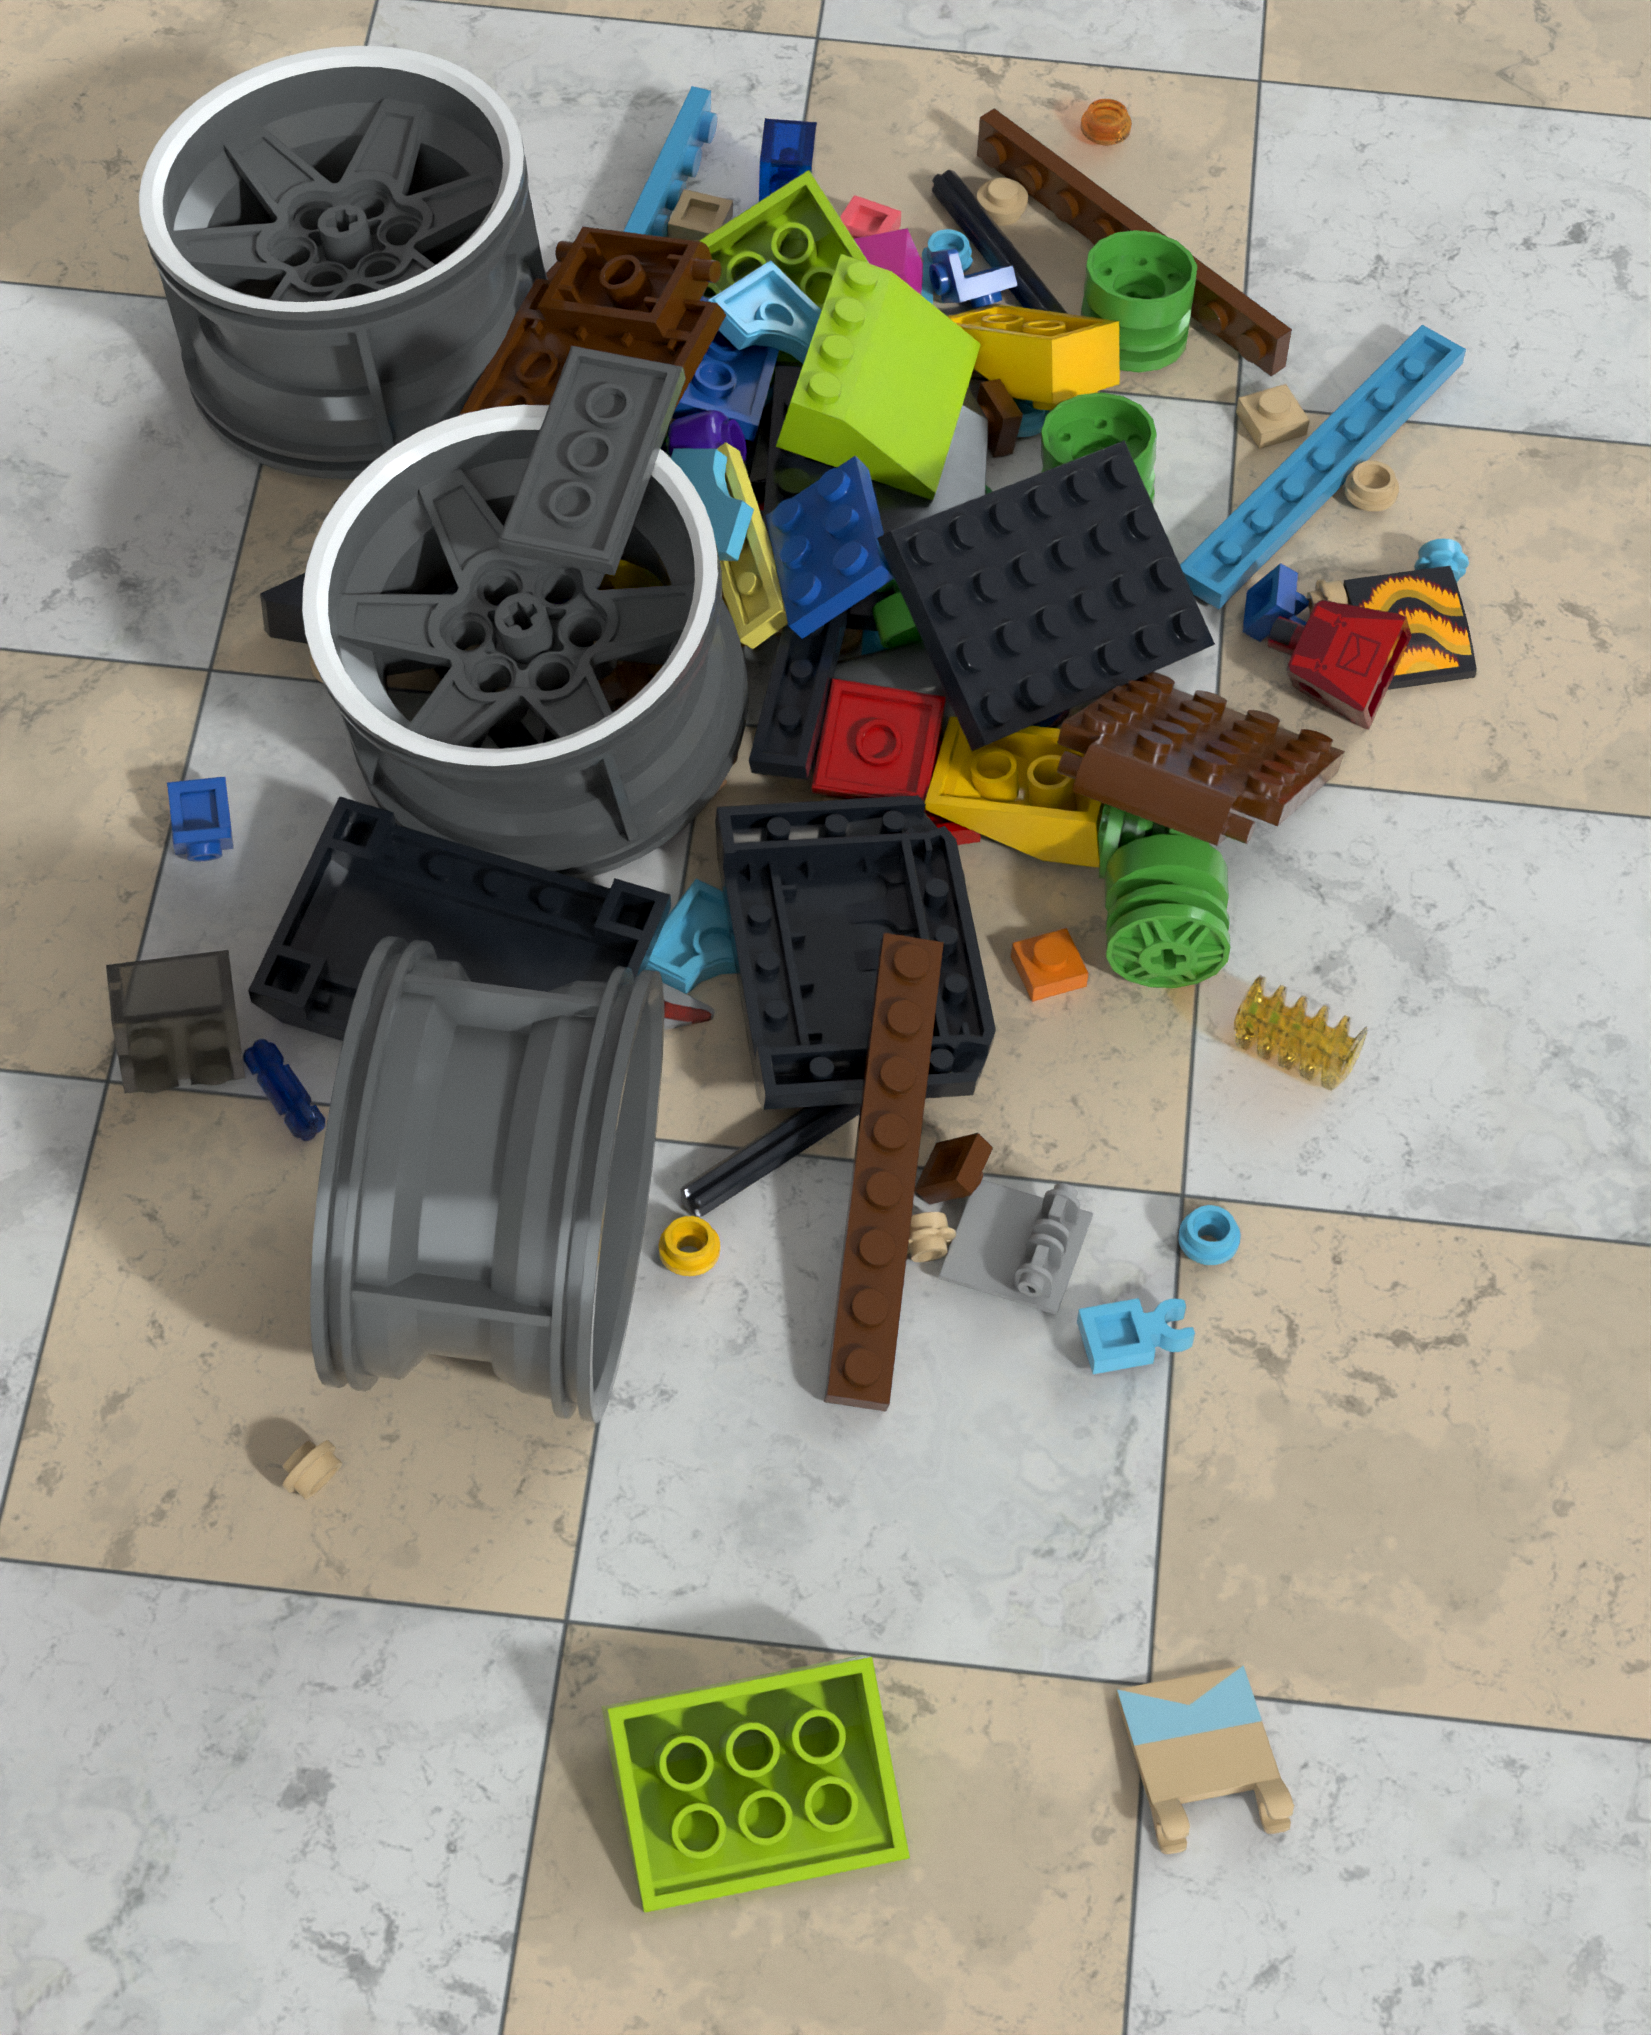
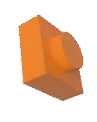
M1067 928L1012 943L1011 959L1032 1002L1087 987L1088 971Z

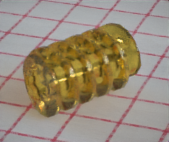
M1259 975L1247 990L1235 1016L1234 1031H1236V1045L1244 1050H1248L1257 1043L1256 1050L1259 1057L1269 1060L1278 1053L1279 1066L1288 1071L1300 1062V1077L1310 1081L1321 1073V1086L1330 1091L1336 1089L1350 1074L1360 1055L1367 1035V1026L1353 1038L1349 1036L1351 1017L1344 1015L1332 1028L1328 1026L1329 1007L1323 1005L1312 1017L1306 1015L1308 997L1301 995L1291 1007L1285 1005L1288 988L1280 985L1270 997L1264 995L1266 977Z

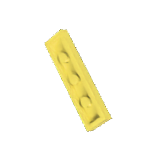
M725 442L717 450L727 457L725 481L728 493L732 498L744 501L754 511L738 561H720L722 591L740 642L754 649L787 625L788 621L771 542L741 453Z

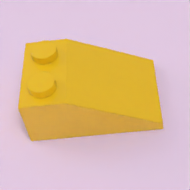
M993 304L947 316L981 344L974 369L989 381L1000 379L1012 398L1033 401V408L1053 410L1059 403L1077 395L1098 393L1099 390L1120 385L1119 321L1001 304Z
M949 717L925 800L927 811L1042 861L1100 867L1098 833L1104 803L1073 792L1075 780L1057 773L1060 759L1065 751L1082 757L1085 755L1057 744L1061 729L1030 726L972 752L957 717Z

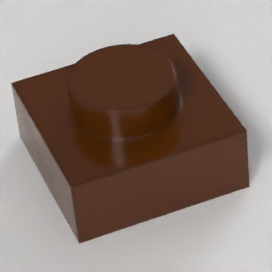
M1000 379L981 382L976 400L988 419L987 448L993 458L1013 454L1023 414Z
M979 1133L937 1142L915 1186V1191L929 1205L972 1195L983 1179V1169L993 1147Z

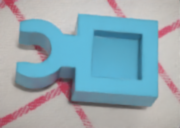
M1139 1298L1079 1309L1077 1325L1092 1374L1153 1364L1155 1347L1158 1346L1169 1352H1182L1191 1348L1195 1336L1193 1327L1173 1329L1167 1325L1170 1321L1184 1319L1185 1301L1183 1299H1168L1161 1302L1153 1312L1148 1313L1143 1312Z

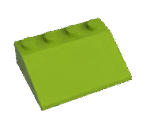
M809 170L700 240V242L708 246L712 260L719 261L722 269L718 282H709L703 294L704 297L710 299L771 260L822 310L840 255L843 254L869 263ZM779 350L777 361L801 363L791 354ZM775 367L769 387L774 384Z
M841 254L776 447L834 467H839L856 456L869 469L872 480L933 500L981 344L892 271Z
M859 1655L601 1706L614 1779L644 1913L910 1859L875 1668L871 1656Z

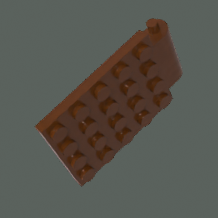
M582 226L574 242L560 241L557 244L555 255L557 261L562 264L553 280L536 278L512 320L504 340L486 366L459 416L494 407L549 405L571 346L682 366L686 379L676 404L677 407L726 317L725 312L718 303L700 301L709 282L716 283L720 279L722 270L720 262L712 260L708 246L700 241Z
M1156 672L1115 687L1064 721L1057 744L1085 754L1082 757L1065 751L1057 768L1058 774L1075 780L1073 792L1216 846L1227 837L1244 844L1249 843L1256 822L1245 818L1246 815L1278 827L1338 773L1345 753L1343 750L1332 747L1333 739L1323 733L1301 729L1300 733L1297 734L1278 727L1280 720L1271 714L1258 710H1248L1246 715L1226 708L1227 700L1217 694L1202 690L1195 691L1194 695L1173 688L1175 684L1173 679Z

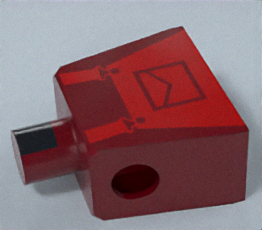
M1321 600L1315 604L1306 625L1279 616L1271 628L1267 646L1270 649L1291 656L1287 666V673L1293 687L1358 726L1369 730L1412 635L1407 617L1401 614Z

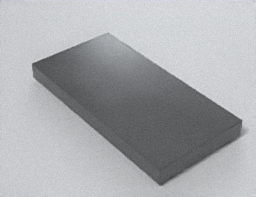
M571 346L498 540L502 553L615 576L686 379L682 366Z

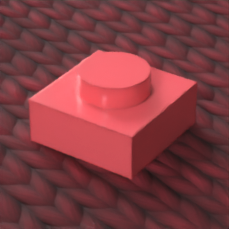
M856 195L853 196L840 216L853 239L895 231L901 227V211Z

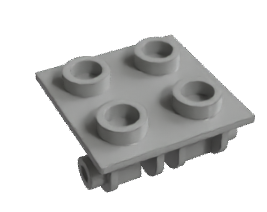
M982 1180L977 1189L968 1198L956 1230V1237L952 1240L940 1271L939 1279L1057 1315L1093 1213L1080 1209L1077 1190L1065 1183L1056 1184L1054 1189L1048 1190L1044 1198Z

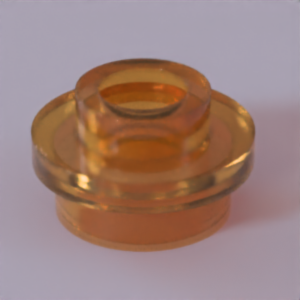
M1105 98L1092 102L1081 118V131L1088 140L1099 145L1109 146L1121 143L1128 138L1131 132L1132 121L1126 107L1114 99Z

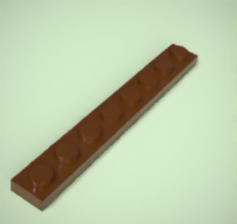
M995 108L980 117L977 156L987 166L994 168L1006 178L1020 183L1026 189L1028 195L1053 212L1059 220L1069 224L1089 239L1094 246L1099 240L1118 232L1139 230L1155 232L1166 236ZM1193 256L1197 264V274L1191 317L1202 324L1208 332L1215 334L1238 351L1245 360L1254 363L1271 377L1286 367L1292 329Z
M884 933L880 942L824 1402L885 1412L890 1405L944 942Z

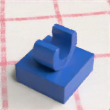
M1280 563L1247 590L1242 631L1244 634L1261 642L1270 634L1271 628L1279 616L1306 625L1307 622L1296 617L1309 606V600L1301 593L1296 592L1298 579L1296 571Z

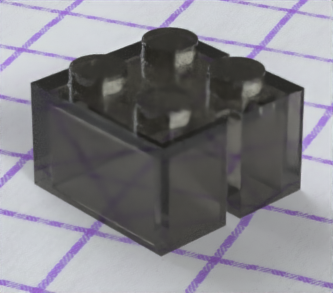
M229 950L106 965L112 1028L125 1094L134 1092L158 1093L167 1088L179 1087V1080L190 1079L191 1085H219L229 1080L246 1078Z

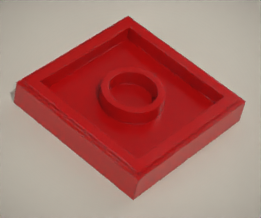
M832 678L812 782V793L845 799L919 795L925 802L933 776L946 697Z

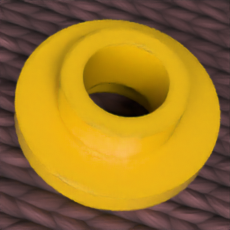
M684 1216L674 1220L662 1232L659 1239V1257L667 1269L678 1275L697 1276L704 1274L715 1266L720 1256V1239L717 1232L708 1222L699 1217ZM692 1246L699 1251L687 1253L680 1251V1249Z

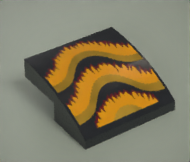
M1451 566L1344 580L1343 586L1346 591L1348 605L1397 613L1407 617L1412 637L1388 690L1475 678L1477 668L1470 630Z

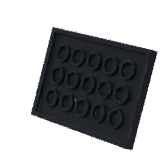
M1125 440L899 527L877 538L972 752L1105 694L1117 686H1122L1131 680L1139 679L1144 675L1155 672L1215 645Z

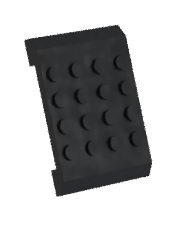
M339 796L249 987L248 993L251 1003L280 1022L343 1041L364 969L376 945L382 938L387 936L403 938L408 944L415 940L430 942L434 947L437 959L459 962L470 981L476 983L548 992L551 989L577 980L608 982L612 972L618 966L630 968L636 982L640 972L645 970L669 914L671 895L614 878L611 888H607L396 825L394 812Z

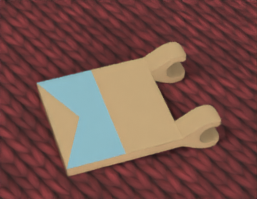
M1244 1665L1117 1689L1116 1698L1151 1808L1157 1842L1163 1854L1179 1853L1187 1849L1186 1837L1189 1835L1190 1824L1182 1804L1250 1790L1255 1791L1258 1812L1264 1832L1275 1834L1290 1830L1291 1821L1289 1817L1293 1815V1800L1288 1788L1281 1779Z

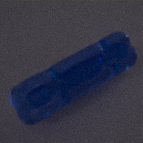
M264 1038L254 1041L253 1045L243 1053L244 1063L252 1075L258 1074L257 1082L280 1116L285 1114L284 1123L292 1135L296 1138H301L303 1141L314 1139L316 1134L325 1128V1117L316 1105H310L312 1102L310 1095L289 1064L283 1065L284 1057L277 1046Z

